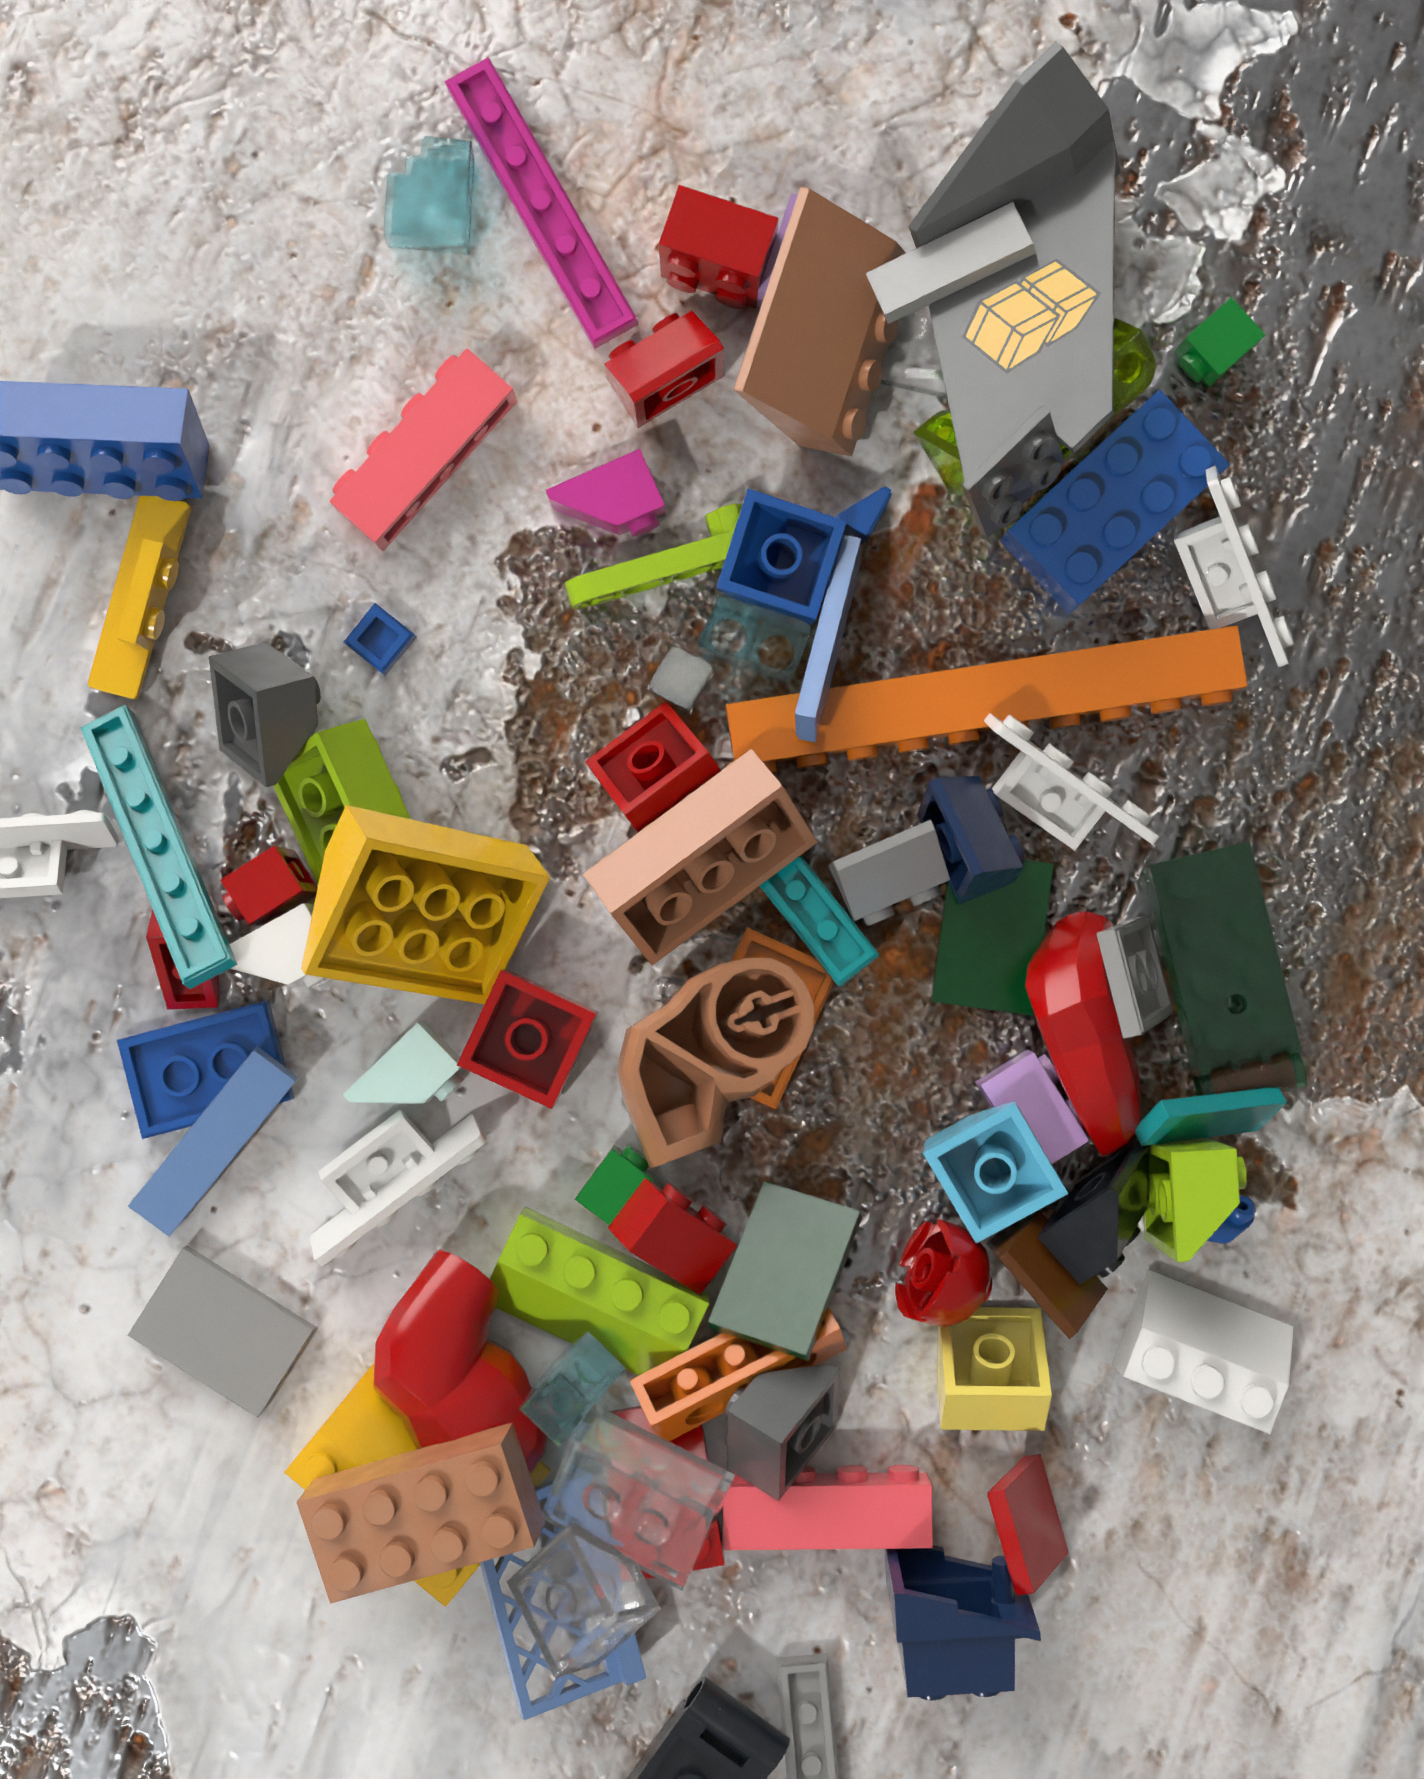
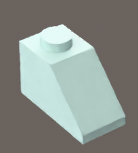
M425 1021L417 1022L343 1096L351 1103L424 1104L434 1096L442 1102L464 1081L457 1074L463 1069L457 1066L460 1057Z

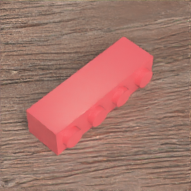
M468 348L459 357L452 355L443 362L435 374V379L437 380L425 395L418 393L408 401L401 412L403 419L391 433L384 431L379 434L368 447L367 455L369 457L356 471L350 469L345 472L333 487L332 492L335 495L329 502L344 518L382 551L389 546L518 402L513 388Z
M858 1465L839 1466L836 1468V1473H815V1468L806 1466L779 1501L735 1473L722 1474L723 1550L933 1548L932 1484L927 1472H919V1468L916 1466L893 1465L888 1467V1473H867L866 1467Z

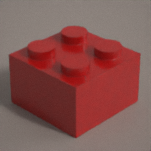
M678 185L658 244L661 277L666 278L667 283L671 287L686 293H695L696 289L714 294L716 295L715 299L719 303L734 309H743L745 305L757 308L758 288L777 236L779 218Z
M502 969L497 976L457 1066L553 1109L561 1096L599 1011L508 969Z

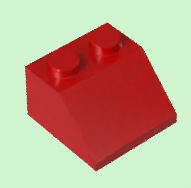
M692 310L681 317L678 313L665 317L652 328V335L637 344L635 340L622 343L611 351L608 356L610 360L604 363L606 378L637 428H640L724 377V347L720 340Z
M666 701L585 761L637 833L682 801L688 794L694 792L721 772V769L708 750Z

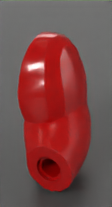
M1082 911L1069 914L1055 923L1035 951L1028 965L1025 987L1040 1033L1044 1038L1052 1063L1068 1095L1069 1101L1099 1153L1104 1157L1128 1146L1136 1136L1135 1131L1141 1122L1140 1076L1132 1046L1128 1038L1123 1039L1096 934L1112 927L1113 924L1103 915Z
M438 1250L393 1308L375 1342L373 1388L390 1409L402 1419L417 1449L454 1441L480 1431L513 1422L529 1473L531 1474L546 1451L549 1436L546 1408L530 1385L526 1371L511 1350L489 1339L490 1323L499 1297V1290L486 1275L467 1261L452 1253Z

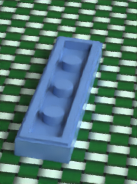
M843 535L833 564L795 711L796 735L801 740L816 742L861 566V538Z
M256 1046L131 1200L128 1207L170 1237L293 1086L298 1076Z

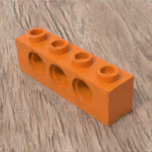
M828 1307L809 1361L723 1332L629 1381L651 1428L663 1445L725 1413L726 1406L735 1391L741 1387L746 1389L759 1373L815 1366L847 1350V1346L841 1329Z

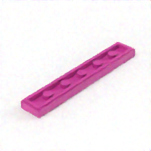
M487 57L444 81L449 94L593 348L596 349L637 326L638 320L490 58Z

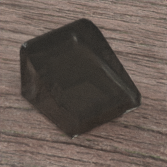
M671 645L646 689L690 715L716 672V667Z

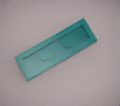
M801 855L759 886L839 988L880 957L876 949Z
M1274 1087L1160 1100L1141 1120L1135 1134L1141 1146L1259 1131L1287 1102L1280 1089Z

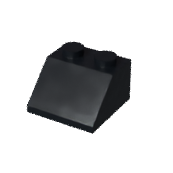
M1136 1140L1072 1183L1067 1189L1068 1194L1062 1197L1037 1238L1079 1284H1082L1097 1273L1102 1278L1113 1273L1125 1260V1256L1122 1253L1124 1248L1139 1235L1141 1229L1137 1225L1148 1207L1150 1145L1141 1146L1139 1140Z

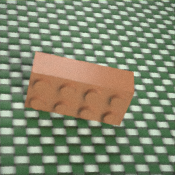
M750 749L694 792L688 794L662 816L645 826L619 848L602 858L596 865L586 871L583 876L613 918L653 966L815 845L817 840L782 784L756 753Z
M513 1422L480 1431L454 1441L427 1446L315 1478L296 1502L330 1604L533 1548L545 1525V1519Z

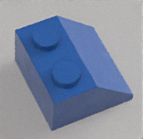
M748 488L716 590L761 614L809 629L816 621L847 521Z

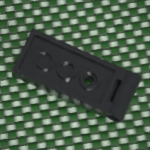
M704 1676L691 1690L687 1699L683 1700L627 1779H767L785 1755L790 1738Z

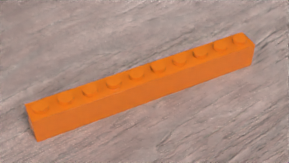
M1237 625L829 688L816 742L798 739V735H796L795 711L800 693L726 704L725 710L733 761L752 749L771 773L777 772L776 763L796 760L797 769L811 768L828 764V755L847 753L848 761L877 757V748L893 745L898 746L899 753L915 752L928 749V740L948 737L949 745L976 742L980 740L979 732L992 730L984 722L989 713L1002 722L1010 714L1029 729V724L1049 721L1050 730L1079 726L1081 725V716L1100 714L1101 722H1109L1132 717V708L1150 706L1151 714H1161L1181 710V701L1201 698L1202 707L1229 703L1233 701L1232 693L1248 686Z

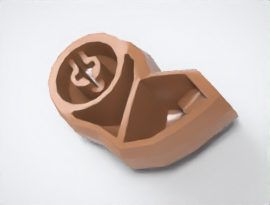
M744 958L712 966L688 979L665 1006L653 1011L626 1029L616 1070L625 1107L650 1168L721 1142L723 1139L724 1116L727 1103L757 1095L778 1077L783 1068L791 1064L806 1049L814 1029V1004L806 983L790 966L772 958Z

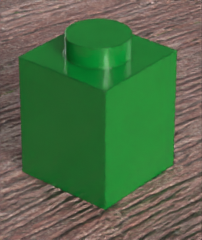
M1230 297L1182 341L1175 350V353L1180 358L1179 365L1183 372L1194 382L1198 383L1201 381L1209 389L1252 351L1266 334L1238 303Z
M614 1144L574 1200L610 1225L642 1181L647 1178L653 1182L655 1174L648 1170L649 1165L645 1155L627 1144L624 1150H621Z

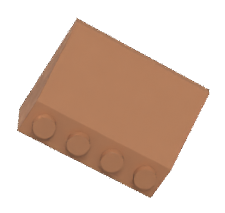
M800 187L733 390L798 446L852 456L857 440L865 432L867 423L866 412L873 392L878 389L881 383L884 357L889 343L896 337L899 320L890 324L887 323L866 273L906 254V252L897 241L810 188Z

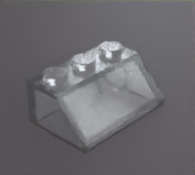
M593 1404L570 1437L542 1513L545 1521L683 1591L718 1518L735 1474Z

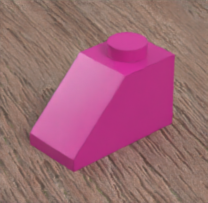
M640 449L545 490L553 510L619 536L629 531L632 537L645 534L660 525L658 519L666 516L665 504Z

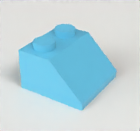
M1015 1101L969 1115L925 1140L923 1155L975 1243L988 1238L1068 1194V1190Z

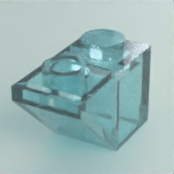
M586 1332L566 1347L537 1380L519 1409L558 1446L617 1379L625 1367L589 1332Z

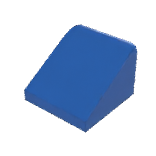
M884 486L834 516L847 521L843 534L861 538V544L867 543L889 504L892 496L890 493L891 489Z

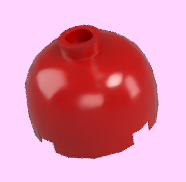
M936 1219L937 1224L926 1221L910 1237L899 1263L901 1267L909 1266L905 1276V1285L896 1282L895 1295L898 1309L905 1318L929 1325L948 1327L967 1320L978 1310L982 1303L990 1296L993 1281L987 1251L980 1242L975 1243L969 1231L963 1227L942 1219Z

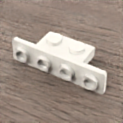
M1216 466L1206 469V478L1220 517L1174 534V542L1209 630L1221 628L1258 614L1277 665L1282 667L1289 664L1286 647L1294 645L1291 632L1285 617L1281 616L1275 619L1268 602L1277 598L1267 570L1260 573L1256 572L1251 556L1258 554L1259 550L1249 524L1239 527L1233 509L1241 507V503L1232 478L1228 477L1221 480Z
M991 713L985 718L984 722L994 732L1021 750L992 790L996 796L1075 851L1106 811L1152 845L1158 840L1159 836L1147 826L1152 819L1149 814L1129 800L1121 807L1108 798L1113 789L1089 771L1082 779L1069 770L1074 761L1049 743L1042 750L1030 742L1029 739L1034 732L1009 714L1002 722Z
M80 810L67 815L45 816L38 813H29L18 818L0 819V898L62 895L67 850L117 846L118 835L107 815L101 812Z
M400 1109L318 1171L320 1181L342 1203L345 1209L310 1235L309 1240L314 1260L320 1266H324L333 1258H340L346 1255L354 1247L358 1239L374 1227H381L387 1224L396 1215L398 1209L415 1196L424 1195L433 1189L440 1177L456 1165L465 1164L473 1159L479 1152L480 1147L486 1143L480 1123L474 1115H468L434 1142L430 1143Z

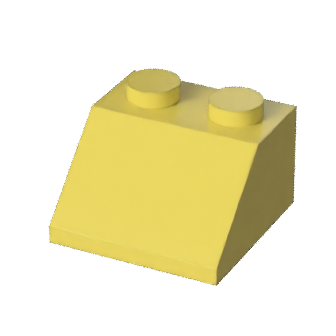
M979 1307L970 1318L957 1325L948 1327L938 1326L937 1390L941 1430L1045 1431L1052 1393L1041 1308Z

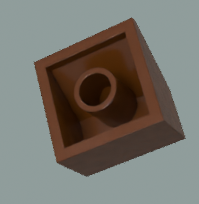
M1048 1208L1044 1213L1038 1210L999 1231L986 1245L1070 1340L1078 1333L1108 1288L1098 1278V1273L1082 1284H1079L1037 1237L1052 1215L1053 1210Z

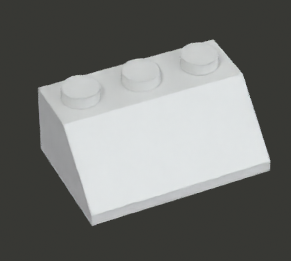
M1148 1269L1112 1365L1125 1378L1271 1434L1289 1387L1294 1327Z

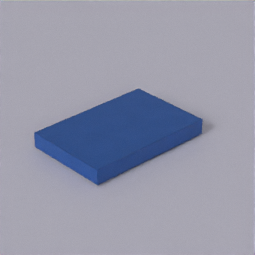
M269 1000L117 1040L142 1139L191 1127L256 1046L286 1067ZM292 1087L279 1103L295 1099Z

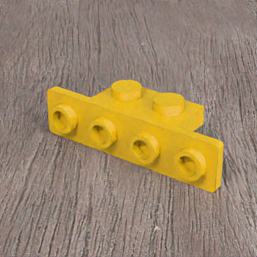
M139 496L89 675L88 686L90 688L133 700L140 697L155 640L159 638L163 630L165 621L164 606L168 592L173 588L178 575L179 564L177 559L191 512V506L188 503L168 501L158 496Z

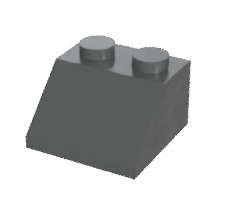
M266 642L209 656L219 750L266 788L276 785L318 725L317 704L320 702L321 693L317 680L312 674Z
M830 1363L759 1373L746 1389L742 1387L737 1389L730 1398L725 1410V1415L728 1416V1433L725 1438V1444L727 1445V1469L779 1501L837 1427L841 1368Z

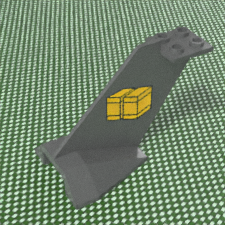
M1056 41L1015 80L908 226L914 244L918 248L1013 202L1034 244L1036 254L929 304L965 480L961 485L979 531L987 539L999 527L1004 528L1011 524L1020 513L1022 505L1038 489L1043 490L1055 481L1061 467L1065 464L1059 442L1072 453H1075L1113 416L1115 177L1121 172L1109 109L1065 48Z

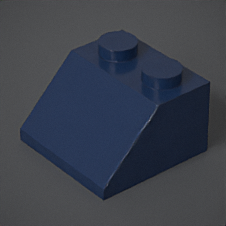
M980 776L939 777L930 781L917 816L921 824L929 820L932 821L950 877L948 882L958 904H963L1014 883L1023 869L1021 863L1025 861L1024 853L1014 834L1008 835L1000 820L1003 816L1002 807L992 789L986 790Z

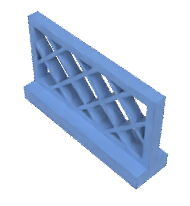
M580 1468L559 1474V1479L534 1487L539 1503L544 1498L558 1494L563 1511L553 1531L543 1527L541 1533L548 1536L549 1539L535 1566L516 1557L513 1553L501 1556L496 1565L493 1559L480 1562L520 1717L523 1720L617 1683L623 1682L628 1686L646 1679L594 1476ZM566 1527L570 1541L562 1537ZM558 1542L571 1548L576 1560L566 1582L544 1571ZM509 1561L531 1571L518 1600L503 1594L499 1583ZM541 1577L562 1588L548 1617L526 1606ZM579 1578L581 1579L583 1591L575 1588ZM572 1593L586 1600L589 1614L579 1633L558 1622ZM505 1602L514 1606L509 1617ZM523 1612L545 1623L531 1651L516 1645L512 1633ZM554 1628L576 1639L562 1667L540 1657ZM593 1629L597 1642L589 1639ZM586 1644L600 1652L605 1672L584 1680L571 1672ZM518 1654L527 1658L522 1668ZM536 1663L557 1673L558 1675L549 1693L530 1701L526 1683ZM568 1679L575 1683L564 1688Z

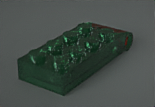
M1250 841L1142 867L1193 1075L1196 1095L1203 1096L1263 1088H1279L1281 1093L1305 1088L1307 1077L1300 1055L1302 1049ZM1231 995H1235L1240 1001V1007L1234 1014L1227 1008V1000Z

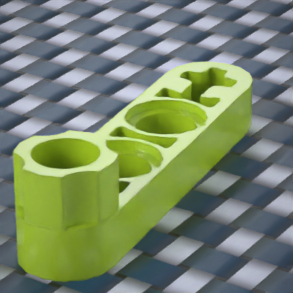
M743 503L726 505L706 514L704 518L710 534L708 538L582 574L566 581L565 588L571 608L583 609L721 569Z

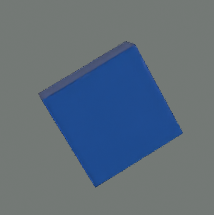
M374 603L343 643L386 676L417 636L378 604Z

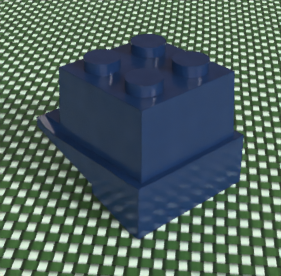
M933 1545V1548L884 1549L886 1584L907 1698L919 1697L924 1700L934 1701L943 1699L947 1695L973 1694L978 1697H992L1000 1692L1015 1691V1639L1029 1638L1041 1641V1634L1029 1594L1017 1596L1016 1592H1014L1005 1556L994 1557L991 1566L945 1556L944 1548Z

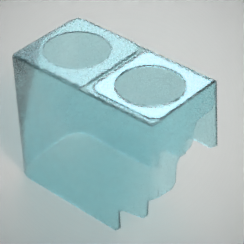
M425 136L422 139L421 154L418 156H408L405 159V171L403 173H390L387 175L384 237L389 248L469 255L475 155L472 141Z
M716 594V601L711 615L699 636L698 654L790 685L807 643L810 625L790 616L756 605L751 606L739 600H732ZM721 620H735L745 629V645L735 654L729 655L717 651L711 643V631ZM758 620L765 622L758 627ZM770 636H783L791 642L794 648L793 661L783 670L764 666L760 662L758 655L759 647Z

